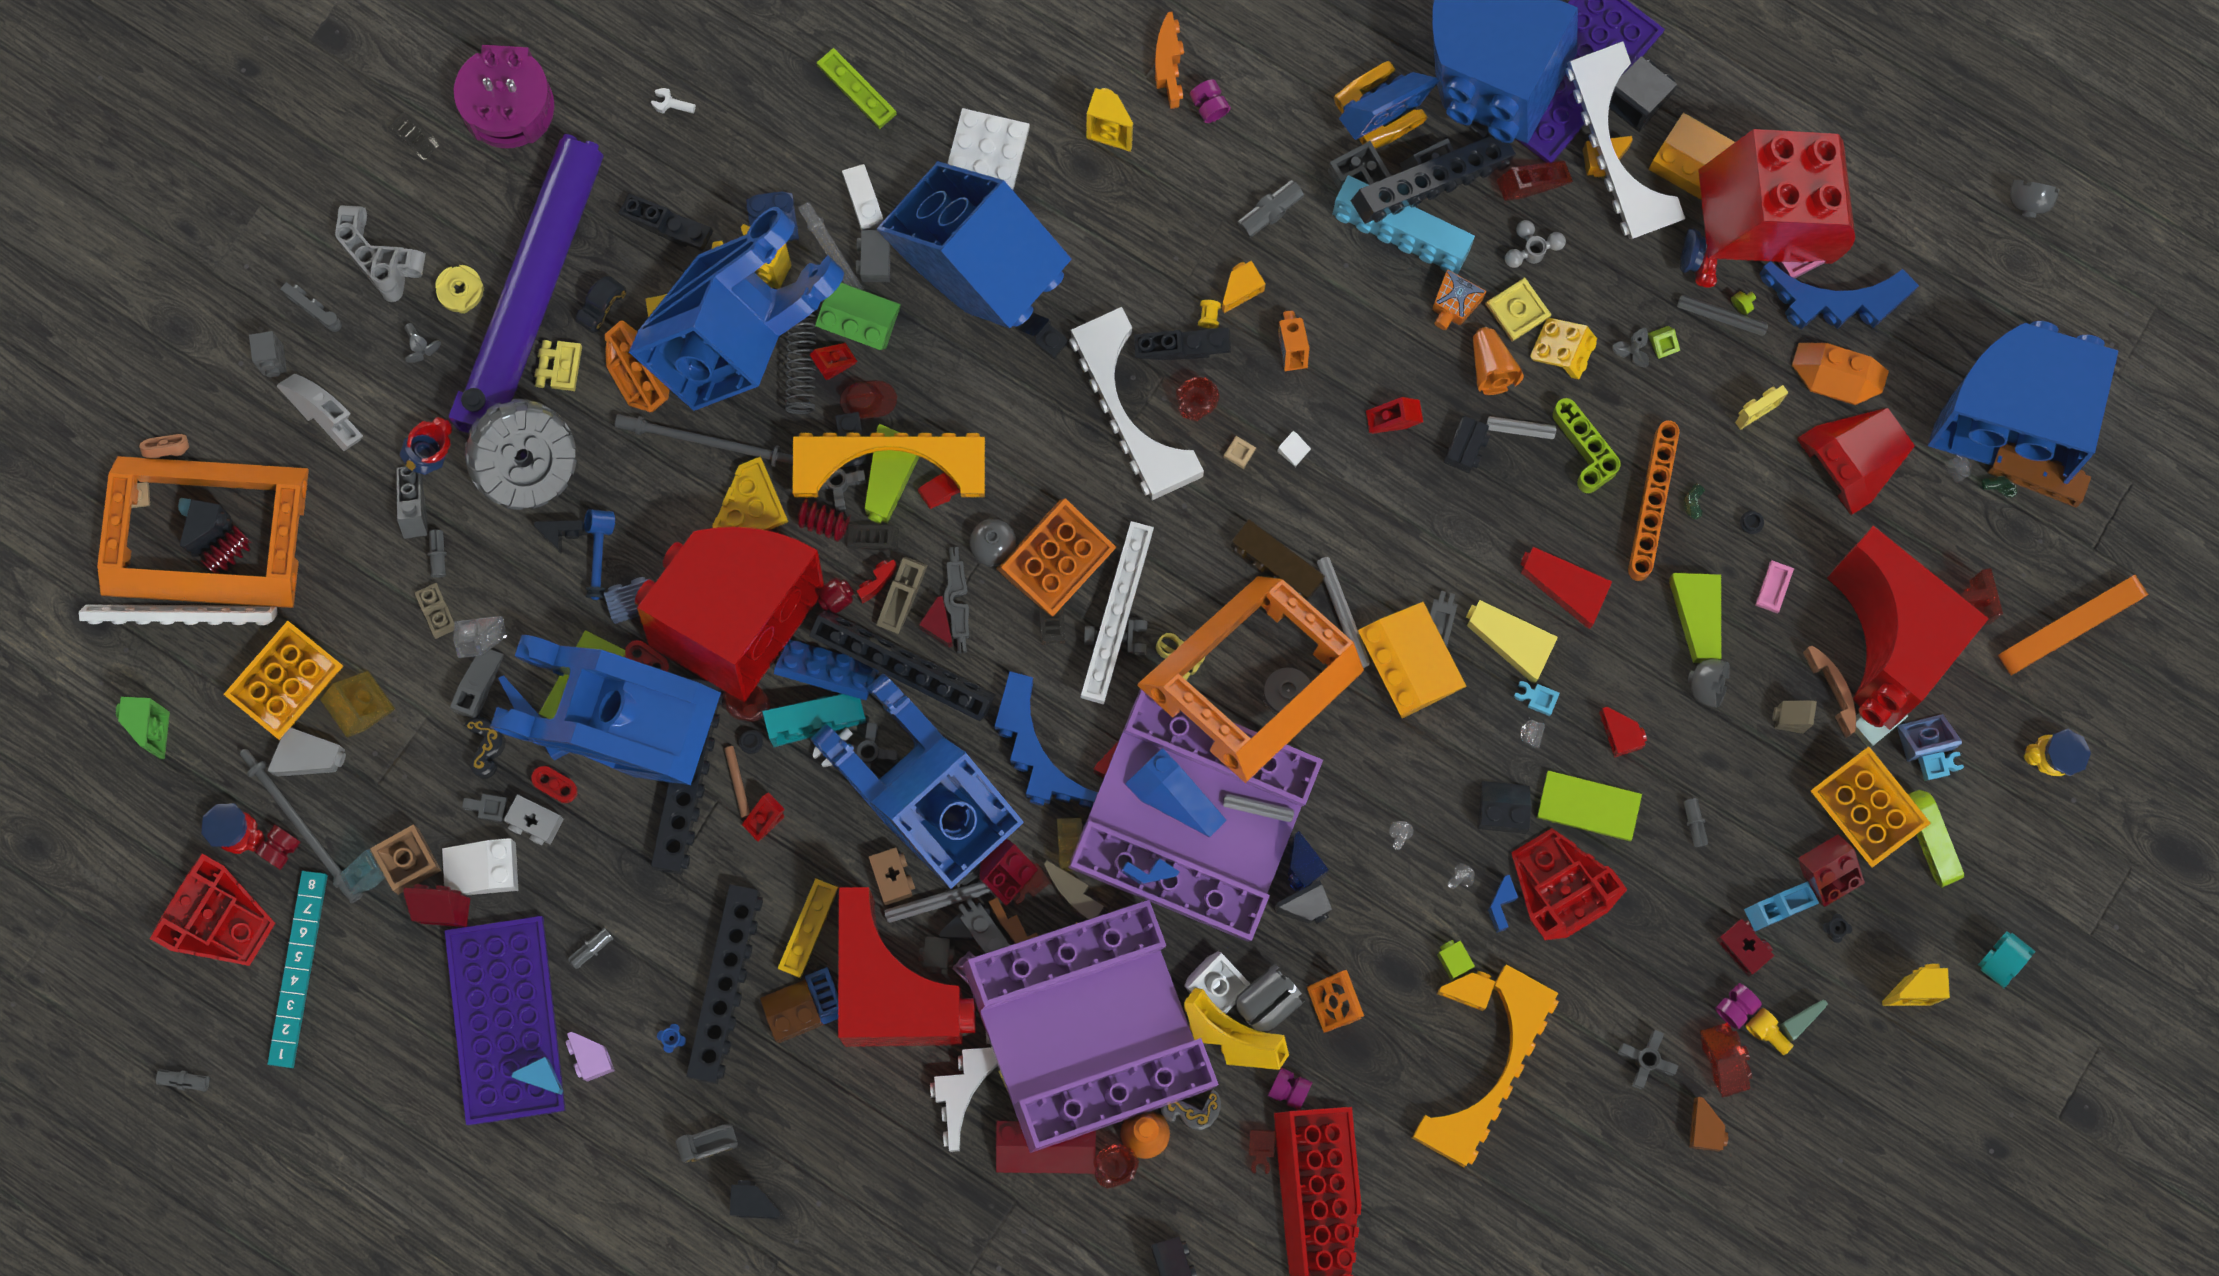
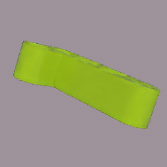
M1568 398L1559 400L1553 411V419L1589 464L1579 476L1577 485L1582 492L1592 493L1617 474L1620 468V460L1573 400ZM1561 409H1562L1563 411H1565V410L1567 409V410L1569 411V413L1567 414V413L1565 412V413L1562 414L1560 411H1561ZM1581 426L1585 433H1576L1574 427ZM1588 445H1596L1599 448V452H1591ZM1603 463H1610L1614 470H1605ZM1591 476L1594 478L1595 484H1587L1584 477Z
M1916 790L1908 794L1931 822L1930 825L1916 835L1935 882L1939 887L1943 888L1964 878L1963 869L1933 796L1922 790Z

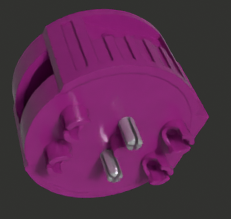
M482 45L481 53H476L464 63L455 80L454 99L457 109L469 132L477 140H482L486 144L498 148H516L537 141L551 124L555 108L554 96L542 67L532 57L528 47Z

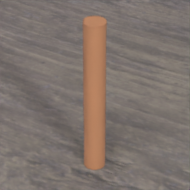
M734 746L726 747L724 750L741 818H746L750 814Z

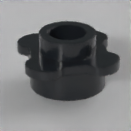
M1835 914L1829 923L1823 925V931L1829 933L1833 942L1840 943L1846 934L1852 932V926L1843 919L1842 915Z

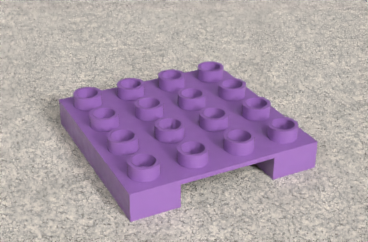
M1140 689L1068 868L1142 899L1150 900L1152 903L1244 941H1252L1270 896L1267 894L1300 809L1306 805L1323 760L1286 745L1247 783H1244L1209 751L1215 741L1182 711L1174 718L1171 717ZM1234 723L1250 738L1257 733ZM1163 748L1180 765L1227 820L1211 837H1207L1175 818L1141 802L1125 785L1160 749ZM1226 794L1274 804L1293 809L1294 816L1291 822L1235 810L1224 807L1223 799ZM1159 858L1180 871L1178 876L1142 885L1120 872L1124 864L1129 862L1148 874L1155 861Z
M1150 900L968 959L963 965L1030 1153L1212 1090L1219 1085L1202 1039L1194 1040L1161 953L1166 943Z

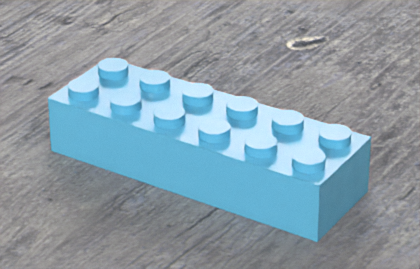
M1349 175L1347 176L1335 200L1332 215H1335L1337 220L1343 223L1349 222L1363 233L1370 232L1384 243L1391 242L1405 253L1416 254L1422 261L1429 264L1434 263L1440 266L1444 272L1450 270L1458 275L1471 249L1474 235L1416 207L1411 208L1410 206L1405 207L1403 211L1396 215L1388 214L1377 223L1373 220L1364 224L1350 200L1359 189L1368 186V184Z

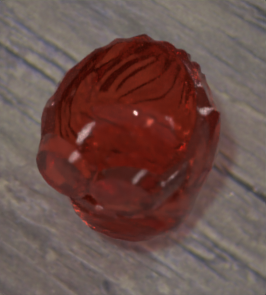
M1194 377L1185 381L1176 389V397L1180 403L1179 411L1184 418L1191 421H1198L1211 413L1218 406L1220 400L1217 386L1207 378Z
M758 685L745 703L731 694L725 693L726 709L735 719L749 722L757 721L764 717L762 711L770 709L771 701Z
M1116 1143L1110 1144L1102 1149L1093 1159L1095 1178L1102 1187L1107 1189L1126 1184L1134 1178L1139 1166V1159L1131 1148Z

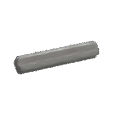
M1491 416L1488 417L1486 423L1489 426L1488 430L1547 439H1554L1556 435V426Z
M1226 794L1223 799L1224 807L1286 822H1291L1294 816L1293 809L1231 794Z

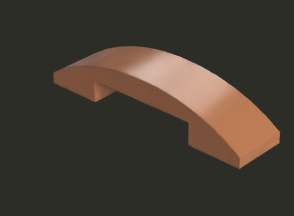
M1810 646L1803 654L1813 674L1821 670L1823 671L1842 709L1835 718L1845 738H1847L1856 729L1855 706L1850 689L1834 663L1820 650Z

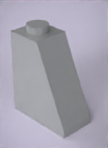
M290 728L281 738L268 772L277 777L336 772L337 768L341 767L344 763L345 749L335 743Z

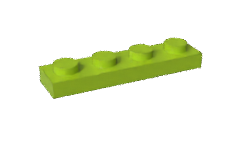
M834 48L817 62V66L879 129L897 115L894 108Z

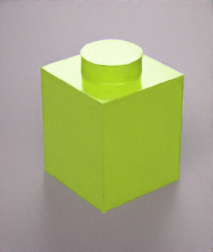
M1451 940L1440 947L1442 951L1437 956L1451 981L1475 967L1461 941L1454 943Z

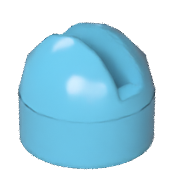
M180 498L178 504L179 511L187 517L191 499Z

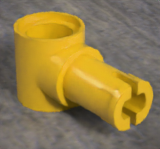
M1761 1008L1745 1025L1754 1037L1761 1041L1763 1039L1769 1041L1782 1055L1787 1054L1794 1046L1779 1031L1777 1026L1778 1020L1764 1008Z

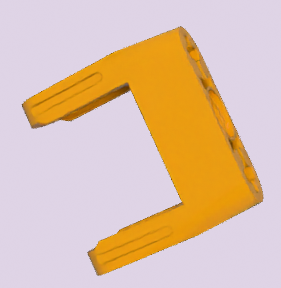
M1390 61L1380 64L1353 80L1334 96L1335 104L1341 114L1345 111L1343 108L1347 103L1355 100V102L1359 101L1363 94L1387 81L1388 77L1395 71ZM1423 109L1412 110L1386 127L1381 126L1362 136L1359 140L1362 145L1371 141L1374 148L1377 149L1420 126L1428 117Z

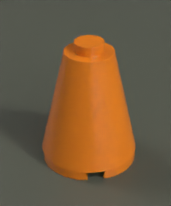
M1488 327L1477 330L1473 336L1478 390L1480 392L1482 390L1485 395H1496L1508 391L1507 386L1513 383L1514 386H1517L1523 380L1524 374L1496 331Z
M1154 1110L1126 1119L1122 1124V1143L1125 1149L1137 1158L1149 1159L1155 1157L1166 1148L1169 1142L1170 1130L1168 1123L1161 1114Z

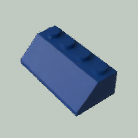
M1415 72L1403 76V74L1399 75L1391 84L1384 83L1376 92L1371 93L1369 91L1359 101L1355 102V100L1347 103L1343 108L1345 111L1339 117V120L1352 137L1357 140L1420 106L1439 80L1436 77Z

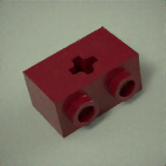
M1740 919L1716 941L1741 970L1750 977L1775 955L1771 952L1773 949L1770 944L1764 939L1760 940L1755 934L1756 931H1754L1751 923ZM1749 942L1751 946L1745 951L1743 949L1744 943Z

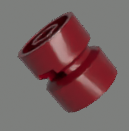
M274 824L267 834L268 840L262 841L255 853L281 870L289 859L287 854L293 853L301 842Z

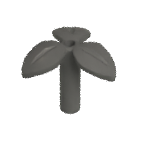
M412 323L405 325L404 328L410 337V348L415 352L405 358V362H420L424 359V354L431 356L441 346L440 340L434 341L427 346V341L418 334Z
M1647 328L1639 329L1631 336V346L1624 341L1613 344L1612 350L1614 353L1623 358L1631 353L1633 354V364L1639 367H1648L1649 357L1647 353L1639 351L1648 342Z

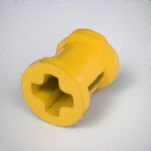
M1202 300L1200 302L1202 313L1198 325L1208 329L1217 328L1219 326L1217 315L1218 309L1221 308V303L1215 300Z

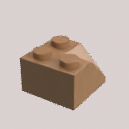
M414 824L370 848L392 891L398 895L404 892V888H411L414 884H418L441 871L422 833Z

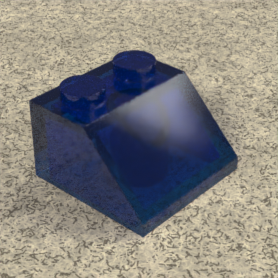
M1300 831L1295 833L1292 840L1288 869L1289 879H1287L1292 888L1297 891L1323 879L1329 870Z

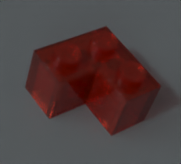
M1728 1022L1701 1030L1702 1049L1711 1063L1713 1082L1722 1098L1749 1090V1079L1752 1078V1073L1747 1060H1750V1056L1746 1046H1741L1737 1031H1732Z

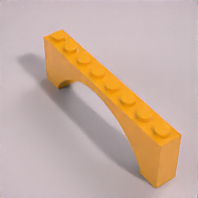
M799 433V437H793L794 497H818V491L826 480L843 465L862 455L888 450L911 453L935 464L954 481L961 491V497H985V437H980L978 433H967L966 437H956L955 433H943L942 437H932L931 433H919L918 437H908L907 433H895L894 437H885L884 433H871L870 437H861L860 433H847L846 437H837L836 433H823V437H813L812 433Z
M1507 964L1503 967L1493 987L1503 1002L1510 1029L1509 1054L1501 1077L1493 1089L1470 1108L1442 1117L1430 1118L1427 1115L1423 1116L1412 1136V1139L1462 1167L1467 1166L1468 1163L1472 1165L1479 1153L1475 1150L1479 1141L1484 1143L1490 1132L1487 1129L1488 1124L1491 1120L1495 1121L1500 1114L1502 1108L1498 1106L1502 1098L1507 1100L1513 1089V1086L1510 1085L1513 1077L1518 1078L1525 1066L1521 1062L1525 1055H1531L1536 1046V1043L1533 1042L1536 1034L1541 1035L1547 1025V1022L1544 1021L1548 1012L1552 1014L1559 1002L1555 999L1558 995L1557 992Z

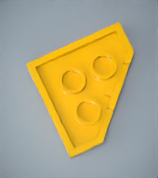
M761 456L739 465L731 487H729L723 500L721 510L713 523V528L745 527L768 531L787 523V517Z

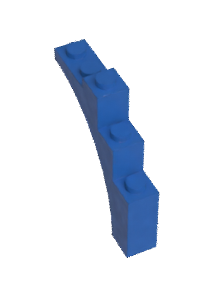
M1771 261L1760 272L1764 284L1772 287L1783 303L1790 305L1785 314L1788 321L1800 330L1820 313L1823 314V318L1829 325H1834L1838 329L1856 312L1860 314V318L1864 323L1870 324L1874 328L1912 295L1919 286L1903 269L1891 278L1874 286L1849 291L1820 289L1802 283L1784 273Z
M1009 672L995 723V731L999 732L998 735L1006 738H1012L1013 735L1017 736L1010 762L1012 765H1015L1014 769L1028 772V769L1032 770L1026 798H1029L1033 804L1043 806L1044 803L1050 804L1052 795H1055V799L1069 803L1070 800L1078 801L1080 806L1092 809L1098 792L1084 788L1066 777L1053 765L1037 739L1030 709L1033 677Z

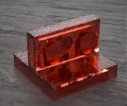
M1991 568L1981 570L1970 580L1971 587L1964 589V593L1959 594L1989 618L1984 625H1990L2003 615Z

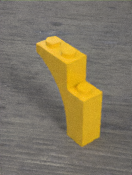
M1194 988L1188 998H1186L1184 1009L1188 1015L1190 1030L1193 1033L1194 1040L1201 1038L1203 1043L1221 1045L1226 1065L1280 1070L1289 1056L1284 1035L1265 1033L1240 1024L1222 1012L1203 989Z

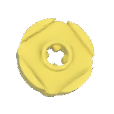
M465 265L446 268L436 280L435 288L438 300L450 311L467 313L480 302L483 296L484 286L481 278L474 269ZM464 284V292L456 294L454 286Z

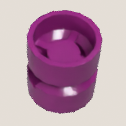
M1214 79L1199 84L1189 94L1195 106L1200 107L1198 112L1205 123L1219 120L1231 109L1226 98L1220 96L1222 91Z
M1740 983L1729 992V999L1724 998L1715 1007L1718 1015L1736 1030H1739L1748 1020V1014L1753 1015L1762 1006L1758 997Z
M1281 1067L1268 1096L1279 1102L1286 1100L1288 1106L1299 1111L1310 1090L1312 1081L1301 1076L1295 1078L1293 1072Z

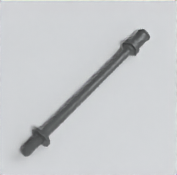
M618 413L616 417L615 428L633 431L636 435L648 432L756 457L761 456V458L770 459L771 465L774 467L777 465V461L793 465V455L780 452V446L777 445L774 450H768L651 424L642 416L635 418Z
M248 749L241 750V757L250 767L247 775L249 777L256 776L333 875V885L336 888H340L350 904L359 900L363 893L351 880V874L341 871L264 771L267 763L265 761L258 763Z

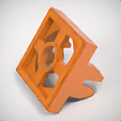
M1347 970L1307 986L1324 1033L1362 1019L1361 1017L1364 1016ZM1332 984L1342 986L1345 993L1339 995L1337 992H1334ZM1324 989H1325L1327 995L1325 996L1324 1002H1323V1001H1322V996H1323V991H1324ZM1331 995L1335 996L1338 1001L1336 1009L1332 1008L1329 1003ZM1348 1000L1350 1005L1349 1011L1344 1017L1341 1008L1343 1002ZM1326 1009L1333 1012L1336 1019L1327 1014Z

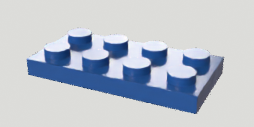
M789 640L784 647L774 670L775 675L867 700L870 693L867 687L876 679L879 673L878 670L845 654L835 653L824 648L814 647L793 640Z

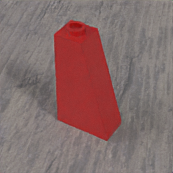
M1535 547L1532 548L1530 553L1525 552L1520 565L1524 566L1521 574L1581 624L1591 629L1612 581Z

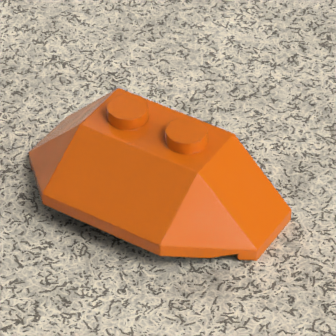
M619 321L605 333V341H607L606 367L629 406L646 410L647 412H654L668 400L670 389L629 353L637 331L626 322Z
M1798 343L1792 367L1797 371L1810 392L1852 405H1857L1882 394L1889 370L1870 356L1828 343Z

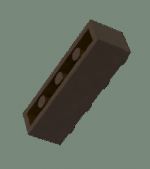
M1250 519L1231 542L1232 551L1241 559L1247 558L1252 562L1251 566L1258 572H1265L1271 578L1283 579L1307 601L1324 581L1325 575Z

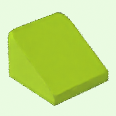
M1666 326L1648 333L1658 359L1680 351L1675 329Z

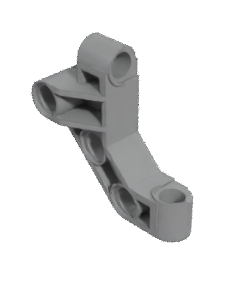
M341 205L338 209L335 230L337 240L344 251L382 294L383 298L388 302L398 301L403 295L405 277L419 278L422 276L426 253L418 250L404 249L403 247L371 246L363 237L367 221L366 208L362 206Z

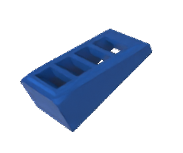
M828 967L806 975L805 978L822 1023L827 1024L837 1020L838 993ZM827 978V982L816 986L813 985V983ZM830 987L831 990L817 995V992ZM834 997V1000H831L824 1004L820 1003L821 1001Z

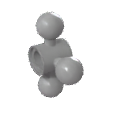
M1523 220L1518 223L1516 231L1521 238L1526 239L1525 249L1523 251L1517 249L1509 250L1505 255V262L1512 268L1519 267L1523 259H1526L1529 263H1539L1547 249L1550 248L1558 251L1565 246V236L1560 232H1553L1545 241L1540 236H1533L1535 226L1531 221ZM1536 246L1541 252L1533 253L1530 247Z

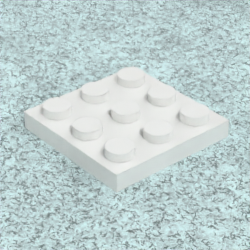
M962 108L948 164L1002 179L1013 190L1030 124Z

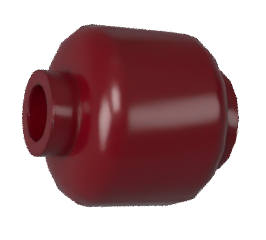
M834 578L819 589L821 598L818 599V602L824 610L829 609L833 613H838L853 602L852 596L855 593L845 579Z

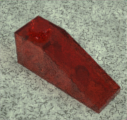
M1565 161L1512 167L1497 179L1504 201L1522 199L1573 182Z

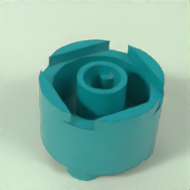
M2007 931L1993 946L1996 951L1991 949L1978 964L1981 967V971L2003 989L2036 952L2015 934H2010Z

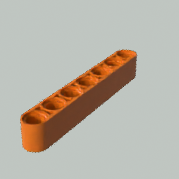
M1673 421L1662 422L1654 435L1628 568L1630 577L1636 581L1645 580L1652 572L1679 438V427ZM1662 430L1670 431L1672 437H1664L1662 435ZM1664 452L1668 456V460H1661L1657 453ZM1653 475H1661L1664 479V482H1656L1653 478ZM1649 497H1656L1659 500V505L1651 504ZM1644 519L1653 520L1655 527H1647ZM1640 542H1648L1650 544L1651 549H1642L1640 546ZM1635 564H1643L1646 572H1638Z
M2135 574L2003 651L1998 657L2011 676L2149 594Z

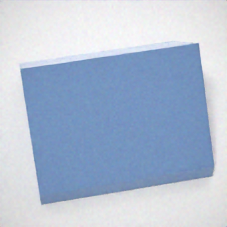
M1943 714L1897 725L1907 762L1926 755L1952 751L1962 744V740Z

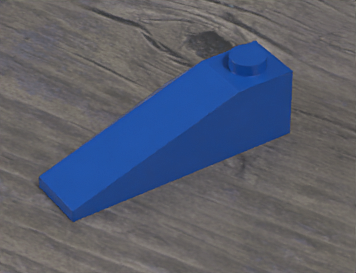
M1163 748L1125 783L1141 802L1175 818L1207 837H1211L1227 821L1180 765Z

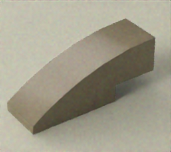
M908 557L902 559L876 624L877 626L897 634L900 633L928 565Z
M1049 861L1045 862L1044 868L1055 889L1079 916L1089 920L1101 915L1104 906L1085 895L1088 890L1087 884Z

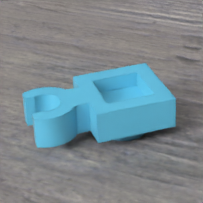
M1520 681L1518 686L1525 689V694L1515 693L1514 698L1518 701L1529 700L1528 708L1551 716L1560 693L1539 684L1536 685L1534 690L1531 689L1527 682Z
M1944 752L1919 757L1918 760L1924 781L1950 775L1949 770L1958 771L1963 769V765L1957 766L1953 762L1954 757L1960 756V752L1948 754L1946 758Z

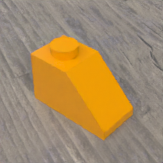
M1632 136L1610 138L1619 160L1629 149L1632 143ZM1586 141L1583 147V155L1587 175H1594V177L1605 176V170H1601L1597 162V156H1599L1597 147L1593 148L1591 142Z
M1252 261L1246 264L1241 262L1232 269L1233 271H1231L1222 304L1224 313L1265 291L1266 284Z
M1477 971L1476 974H1468L1442 986L1437 994L1484 1011L1495 981L1490 979L1491 976L1489 974Z

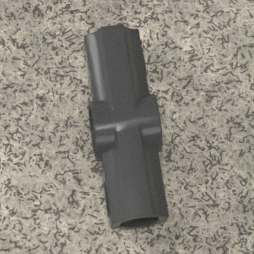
M1290 180L1274 194L1270 193L1264 196L1256 204L1255 208L1242 217L1237 224L1244 235L1251 238L1268 224L1272 225L1281 219L1287 209L1304 197V193L1296 182Z

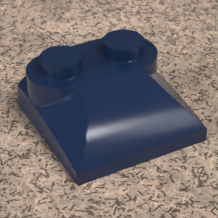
M774 192L760 194L746 200L750 226L764 211L772 207H778L795 224L794 231L788 241L799 240L792 193Z

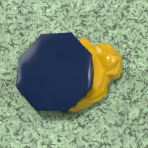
M2065 729L2053 735H2043L2038 738L2035 744H2029L2026 748L2024 759L2028 764L2036 765L2040 772L2047 775L2063 776L2067 774L2071 776L2085 770L2091 752L2083 736L2070 729Z

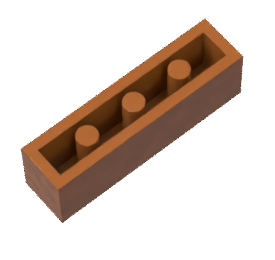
M2010 442L1999 447L1994 463L1990 465L1987 472L2073 507H2078L2083 502L2091 480V476L2086 475L2080 469L2072 480L2065 484L2063 483L2065 466H2062L2060 461H2034L2026 459L2016 453V444ZM1999 456H2002L2001 463L1997 462Z

